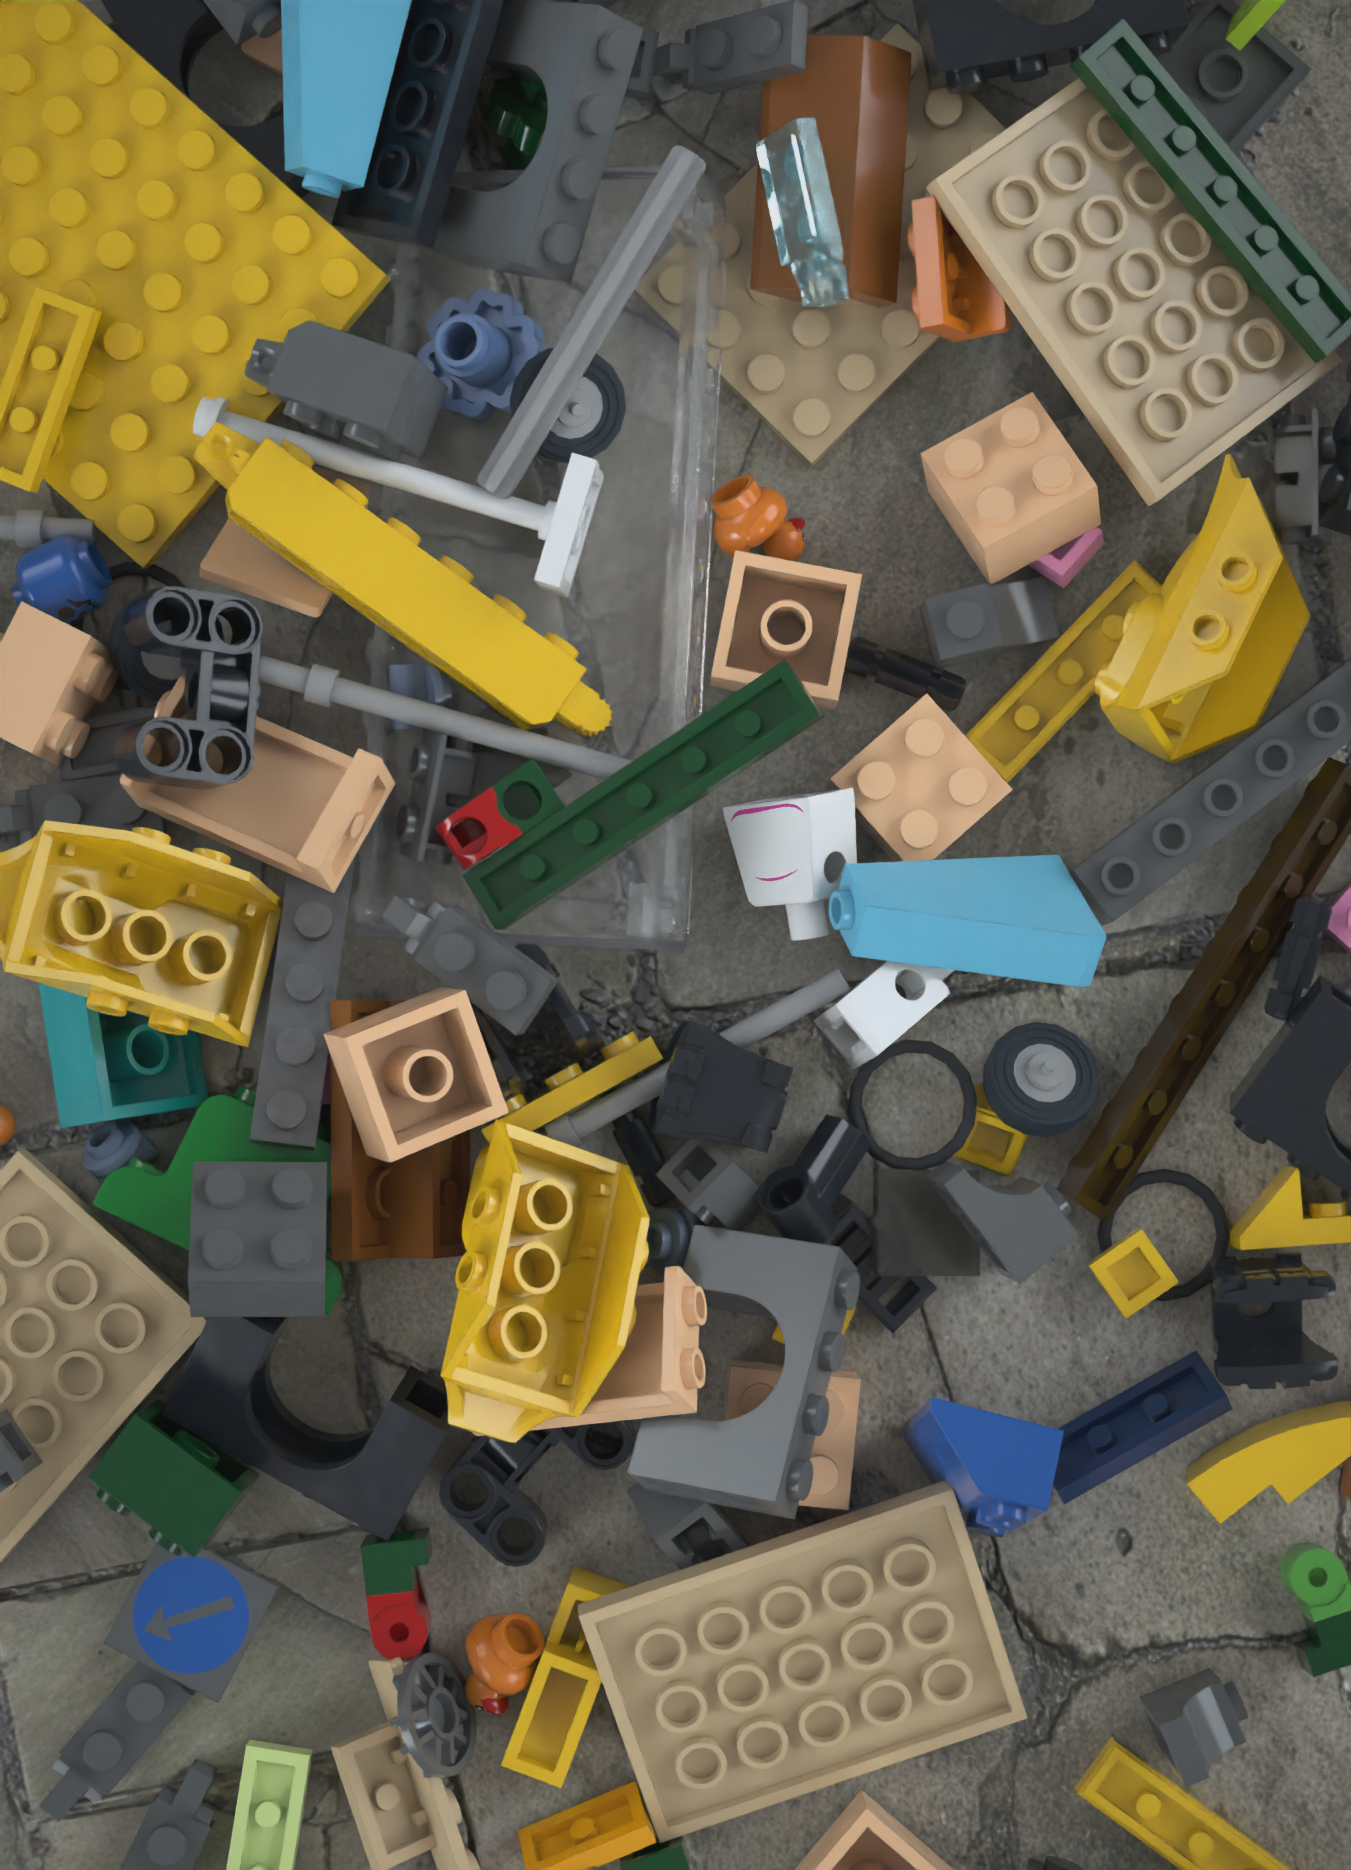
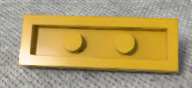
M35 286L0 385V480L33 493H38L102 315V311Z
M633 1031L600 1049L606 1060L605 1062L583 1073L578 1062L544 1080L550 1091L549 1093L527 1104L523 1095L519 1094L505 1102L509 1113L496 1119L532 1132L657 1063L663 1057L651 1036L639 1042ZM494 1123L481 1130L488 1143L491 1142Z

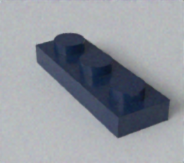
M1198 1352L1190 1353L1058 1428L1063 1430L1064 1433L1053 1487L1063 1504L1070 1502L1232 1410L1227 1394Z

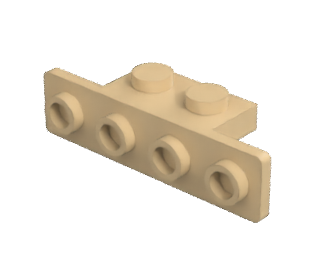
M382 1655L369 1660V1667L387 1722L330 1747L371 1870L390 1869L430 1849L437 1870H481L474 1854L464 1847L457 1826L462 1822V1814L450 1788L444 1787L441 1778H424L423 1769L415 1762L411 1754L402 1755L399 1750L405 1741L400 1726L394 1728L391 1726V1719L398 1716V1692L392 1681L395 1675L402 1674L404 1670L400 1657L388 1659Z

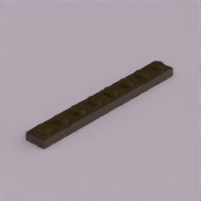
M1330 757L1327 758L1316 777L1307 785L1298 806L1282 831L1273 839L1269 852L1248 885L1239 893L1235 906L1214 939L1205 947L1201 960L1182 990L1171 1001L1165 1017L1148 1044L1137 1055L1134 1066L1114 1098L1103 1109L1100 1120L1080 1152L1069 1163L1066 1174L1056 1189L1102 1221L1106 1222L1283 942L1286 930H1290L1294 922H1290L1289 919L1295 900L1298 897H1311L1351 833V767L1348 764Z

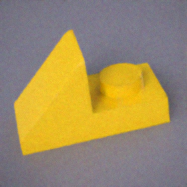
M1285 1166L1229 1231V1246L1238 1250L1348 1243L1351 1242V1212H1348L1346 1201L1309 1203V1215H1303L1299 1169L1297 1167Z

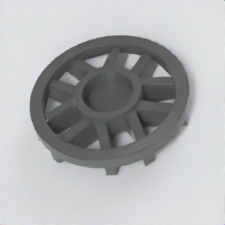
M435 1652L418 1655L411 1660L403 1662L404 1670L402 1674L393 1677L392 1682L398 1692V1716L391 1719L392 1728L400 1726L405 1743L399 1750L402 1755L411 1754L415 1762L423 1769L424 1778L455 1776L467 1767L474 1753L477 1735L475 1708L466 1697V1681L463 1675L450 1659ZM456 1694H457V1698H458V1701H459V1704H460L461 1709L457 1707V1704H456V1701H455V1699H456ZM459 1725H463V1734L458 1730Z

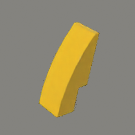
M1351 1400L1297 1410L1249 1428L1218 1444L1186 1466V1485L1220 1524L1270 1485L1275 1488L1287 1504H1290L1351 1456Z
M573 1565L546 1638L544 1650L539 1657L534 1677L527 1690L501 1763L502 1767L562 1788L602 1682L578 1617L577 1605L631 1587L630 1585Z

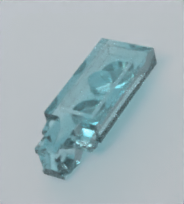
M798 117L759 141L758 145H756L781 267L791 268L795 279L799 283L803 306L829 308L849 298L847 272L845 266L840 262L843 260L842 240L816 119Z

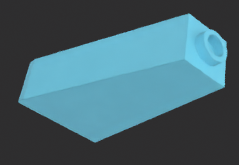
M281 0L285 171L304 177L303 188L324 196L339 198L341 190L348 191L364 187L412 0Z
M1059 855L844 864L838 891H833L829 900L831 924L835 930L840 931L851 955L869 959L1086 987L1091 985L1107 935Z

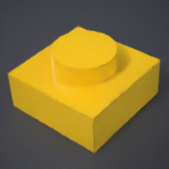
M1139 1227L1086 1263L1125 1319L1179 1283L1154 1245Z

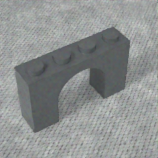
M546 0L503 1L497 30L493 36L486 64L522 81L544 84L548 104L544 135L529 166L508 186L491 192L450 187L443 219L439 226L433 248H425L472 267L571 284L643 33V27L596 4Z
M695 1225L683 1266L684 1272L697 1286L703 1289L707 1308L765 1317L779 1324L785 1343V1360L782 1373L773 1391L758 1407L735 1419L704 1421L677 1415L642 1418L627 1474L650 1492L795 1519L799 1500L804 1501L807 1498L812 1485L813 1466L810 1456L815 1436L823 1434L828 1421L829 1402L826 1392L831 1372L835 1373L839 1370L844 1357L845 1341L841 1332L846 1312L855 1307L859 1297L860 1276L857 1272V1267L839 1246Z

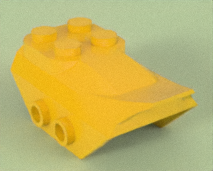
M1231 454L1225 455L1218 485L1201 531L1180 556L1168 574L1159 593L1148 594L1141 602L1136 601L1131 605L1123 622V638L1113 658L1106 659L1101 665L1095 680V693L1100 696L1101 709L1115 730L1147 752L1172 764L1257 729L1311 617L1282 546L1250 478L1241 477Z
M45 820L36 836L17 847L0 852V959L2 960L4 972L87 997L86 1007L103 1014L125 1016L128 1010L149 1017L148 1026L164 1033L187 1035L189 1029L248 1048L284 902L255 875L231 866V858L224 853L206 848H194L190 852L170 845L171 837L169 835L145 827H134L131 832Z
M495 1119L491 1142L487 1143L480 1150L475 1161L462 1222V1239L467 1252L461 1258L456 1270L455 1284L459 1291L441 1371V1377L445 1381L447 1391L449 1425L505 1442L516 1443L528 1431L557 1416L577 1418L581 1416L624 1350L627 1338L634 1328L637 1315L634 1299L639 1274L644 1269L649 1254L646 1237L650 1218L628 1165Z

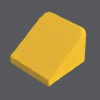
M976 1083L974 1085L977 1095L975 1125L964 1146L952 1157L1011 1177L1028 1135L1006 1125L990 1108L983 1090V1084Z

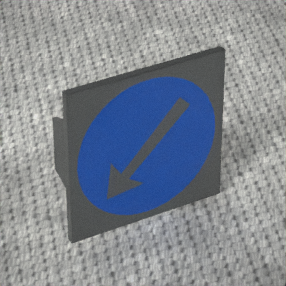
M155 1543L104 1644L219 1703L279 1586L205 1547L193 1558L185 1551L180 1556L172 1554Z

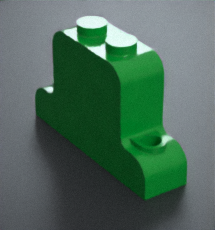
M240 1085L235 1096L229 1094L215 1095L206 1099L199 1106L167 1171L132 1156L128 1165L114 1170L105 1178L92 1205L189 1250L193 1161L327 1162L328 1200L331 1194V1142L327 1140L331 1134V1128L321 1123L318 1124L315 1151L250 1143L256 1092ZM326 1247L325 1315L329 1317L342 1289V1272L338 1265L340 1261H331V1249Z

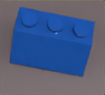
M932 1397L905 1423L903 1438L932 1485L945 1481L953 1488L961 1515L967 1519L966 1529L988 1536L1003 1537L1005 1530L1014 1531L1048 1511L1064 1433L1063 1430Z

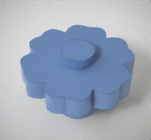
M479 288L471 295L468 303L458 297H450L442 304L440 311L435 312L429 317L426 322V329L432 341L425 343L419 349L417 359L448 387L442 403L444 409L459 417H469L477 422H485L490 419L496 408L505 413H511L510 396L516 376L527 361L544 351L546 346L543 342V329L541 325L527 315H523V307L519 301L506 293H495L487 288Z

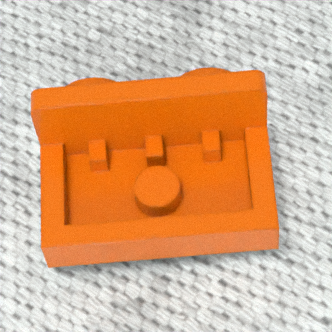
M935 195L912 200L913 223L908 228V243L916 263L917 286L914 287L912 292V306L914 314L919 321L920 329L951 342L1008 332L1011 328L1009 306L941 211Z

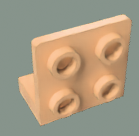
M315 465L311 468L331 484L337 478L349 483L359 490L368 499L369 503L372 485ZM230 519L227 520L200 564L199 576L202 579L315 618L322 614L333 594Z

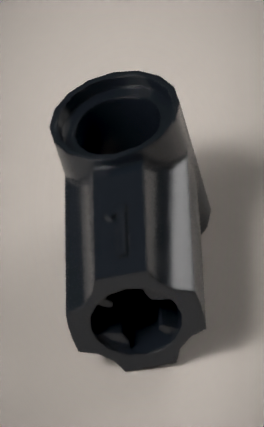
M826 1114L794 1164L774 1171L762 1182L758 1190L757 1202L783 1238L823 1244L834 1233L837 1226V1214L832 1205L871 1146L866 1135L861 1130L847 1123L843 1118Z

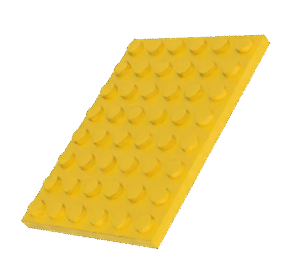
M0 0V385L35 286L102 311L43 479L87 519L94 520V525L137 564L147 569L158 561L221 485L193 457L197 446L203 439V437L193 434L194 417L201 399L206 397L214 400L217 396L229 400L230 412L271 424L285 408L286 404L271 394L265 387L253 382L244 375L257 338L284 343L288 330L308 320L347 333L391 280V277L80 0Z

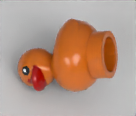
M746 474L728 481L711 496L709 504L717 515L713 525V536L716 544L727 555L734 558L735 550L749 553L750 549L762 543L764 553L769 557L796 561L800 558L805 549V536L802 531L805 520L801 517L785 520L788 506L785 498L777 490L769 487H759L753 476Z
M495 1613L488 1615L475 1623L470 1634L466 1636L465 1649L473 1673L467 1679L465 1691L469 1703L475 1709L489 1712L493 1715L504 1714L509 1705L508 1696L524 1691L530 1686L540 1659L539 1656L542 1654L545 1646L543 1632L531 1617L522 1613H510L508 1615Z

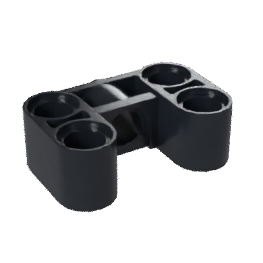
M177 586L163 587L132 601L126 609L123 619L124 632L129 642L138 650L150 654L181 658L180 667L186 668L182 717L153 718L133 724L122 730L116 738L113 748L114 760L119 770L129 779L138 782L200 790L233 784L245 778L251 770L254 760L255 721L260 701L259 665L263 623L258 609L249 600L239 596ZM155 605L166 610L171 618L172 627L169 635L163 634L158 630L153 621ZM217 615L223 616L232 628L230 644L222 641L216 632L215 621ZM147 734L155 737L162 749L161 761L157 766L152 764L144 754L143 742ZM210 742L220 749L223 756V765L219 773L212 770L206 761V749Z
M632 1421L612 1422L622 1431L624 1441L618 1449L609 1453L598 1452L589 1444L587 1431L593 1424L528 1431L516 1443L505 1442L488 1436L475 1435L471 1439L472 1443L450 1466L440 1483L439 1497L441 1506L456 1523L496 1560L504 1565L513 1567L527 1565L535 1560L542 1551L547 1536L548 1524L546 1516L540 1507L518 1487L520 1481L551 1446L555 1447L559 1441L564 1443L585 1464L594 1469L610 1470L617 1468L627 1460L632 1451L634 1439ZM464 1473L477 1474L487 1485V1498L476 1504H468L461 1501L454 1492V1479ZM509 1518H524L533 1526L536 1535L535 1539L528 1546L521 1548L512 1547L502 1538L500 1525Z

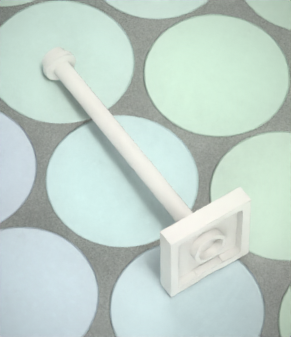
M217 396L214 400L206 397L201 399L193 422L194 435L204 438L208 430L216 422H219L259 444L262 443L266 436L278 445L285 439L304 450L314 460L316 465L538 531V539L545 540L534 581L543 591L568 598L604 479L602 471L599 470L600 466L597 460L572 453L558 501L549 500L546 506L513 496L507 499L500 498L480 486L230 412L229 400Z

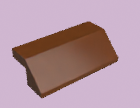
M807 35L805 72L763 82L750 280L751 290L795 302H803L833 294L877 307L897 303L912 52L867 36Z
M330 1000V1031L407 1000ZM330 1054L331 1261H362L382 1258L436 1259L463 1256L467 1252L462 1239V1222L470 1189L469 1130L391 1163L367 1156Z

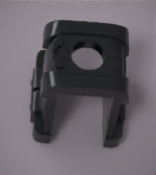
M522 943L514 946L556 978L561 976L554 964L538 945ZM558 981L549 998L572 1039L585 1057H588L606 1046L592 1018L586 1012L576 1011L563 986ZM470 1002L483 1041L494 1059L491 1064L503 1095L507 1099H511L519 1094L530 1091L531 1086L491 1017Z
M682 1020L667 1045L661 1063L662 1065L670 1060L660 1095L650 1100L649 1131L675 1141L677 1138L706 1139L768 1153L773 1137L771 1132L772 1130H777L788 1094L785 1088L789 1086L794 1068L746 1051L711 1030L710 1026L694 1021Z
M1300 1252L1276 1253V1258H1248L1237 1260L1236 1256L1211 1257V1326L1213 1348L1217 1354L1216 1360H1214V1371L1220 1383L1225 1386L1247 1384L1249 1389H1276V1382H1279L1283 1388L1310 1386V1380H1331L1337 1375L1338 1359L1334 1353H1330L1317 1345L1302 1330V1300L1336 1296L1335 1280L1327 1271L1310 1270L1302 1262ZM1272 1302L1271 1307L1265 1313L1258 1316L1246 1315L1240 1311L1238 1303Z

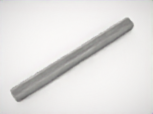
M679 145L671 149L480 471L477 482L496 496L504 499L511 497L704 173L706 163L691 150Z

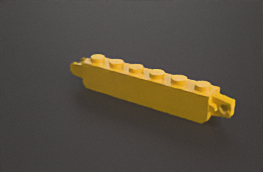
M216 422L200 441L193 457L228 490L225 503L228 518L423 659L437 666L440 671L523 730L540 728L553 719L568 731L573 730L575 732L574 735L578 734L581 738L586 736L589 739L592 735L597 736L599 731L604 732L605 727L610 726L609 721L613 720L611 717L613 711L609 708L610 704H606V699L601 700L598 693L580 681L587 668L575 660L579 652L571 644L551 632H547L542 637L523 623L527 615L512 601L499 594H495L490 599L471 585L474 576L461 564L447 556H442L438 561L418 547L421 542L420 536L406 524L393 517H390L385 523L364 508L368 503V499L355 487L339 478L333 484L311 469L315 462L300 447L285 439L278 445L267 436L259 444L219 422Z

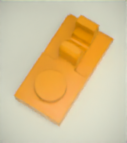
M636 1780L517 1830L525 1870H594V1866L596 1868L656 1843L648 1809Z

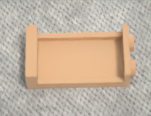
M181 675L173 689L164 693L155 709L154 718H178L183 716L186 675ZM256 716L252 768L245 778L236 783L200 790L138 782L129 779L122 773L120 784L137 806L332 893L336 891L396 784L382 758L358 748L354 757H351ZM147 734L143 742L144 754L152 764L157 766L161 761L162 749L158 740L152 735ZM210 742L206 749V761L212 770L219 773L223 765V756L220 749Z
M680 1266L666 1267L664 1282L638 1285L634 1299L637 1311L634 1328L627 1338L624 1350L579 1418L557 1416L537 1425L530 1431L697 1413V1388L704 1386L706 1377L705 1362L699 1349V1326L704 1325L707 1319V1303L703 1289L697 1286ZM472 1432L476 1436H485L482 1434Z

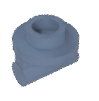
M429 662L388 665L390 692L451 708V684L448 676L444 673L440 674L437 666ZM392 719L393 729L418 727Z
M118 1120L103 1123L90 1133L85 1142L82 1163L95 1176L100 1186H102L105 1178L114 1170L128 1165L132 1156L151 1163L161 1153L152 1140L146 1135L143 1136L132 1122Z
M676 1207V1209L658 1208L649 1216L650 1221L646 1237L649 1246L647 1260L652 1268L658 1272H665V1268L671 1266H680L683 1269L694 1226L701 1225V1219L687 1207Z

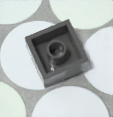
M193 1161L188 1265L191 1317H325L327 1162Z

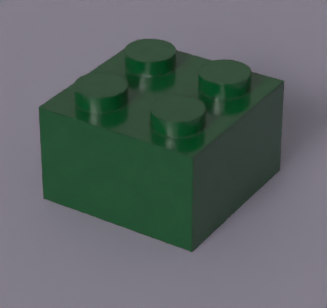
M158 1399L133 1415L87 1479L99 1487L96 1495L110 1509L123 1516H128L132 1511L152 1526L149 1535L161 1547L178 1556L185 1551L194 1558L216 1536L260 1474L231 1453L198 1435L190 1433L183 1426L163 1416L166 1405Z

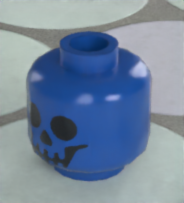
M61 534L24 553L19 558L16 564L18 583L12 586V593L18 606L22 601L70 625L97 611L104 605L107 598L106 587L112 584V575L103 555L93 542L88 539L80 541L72 535Z

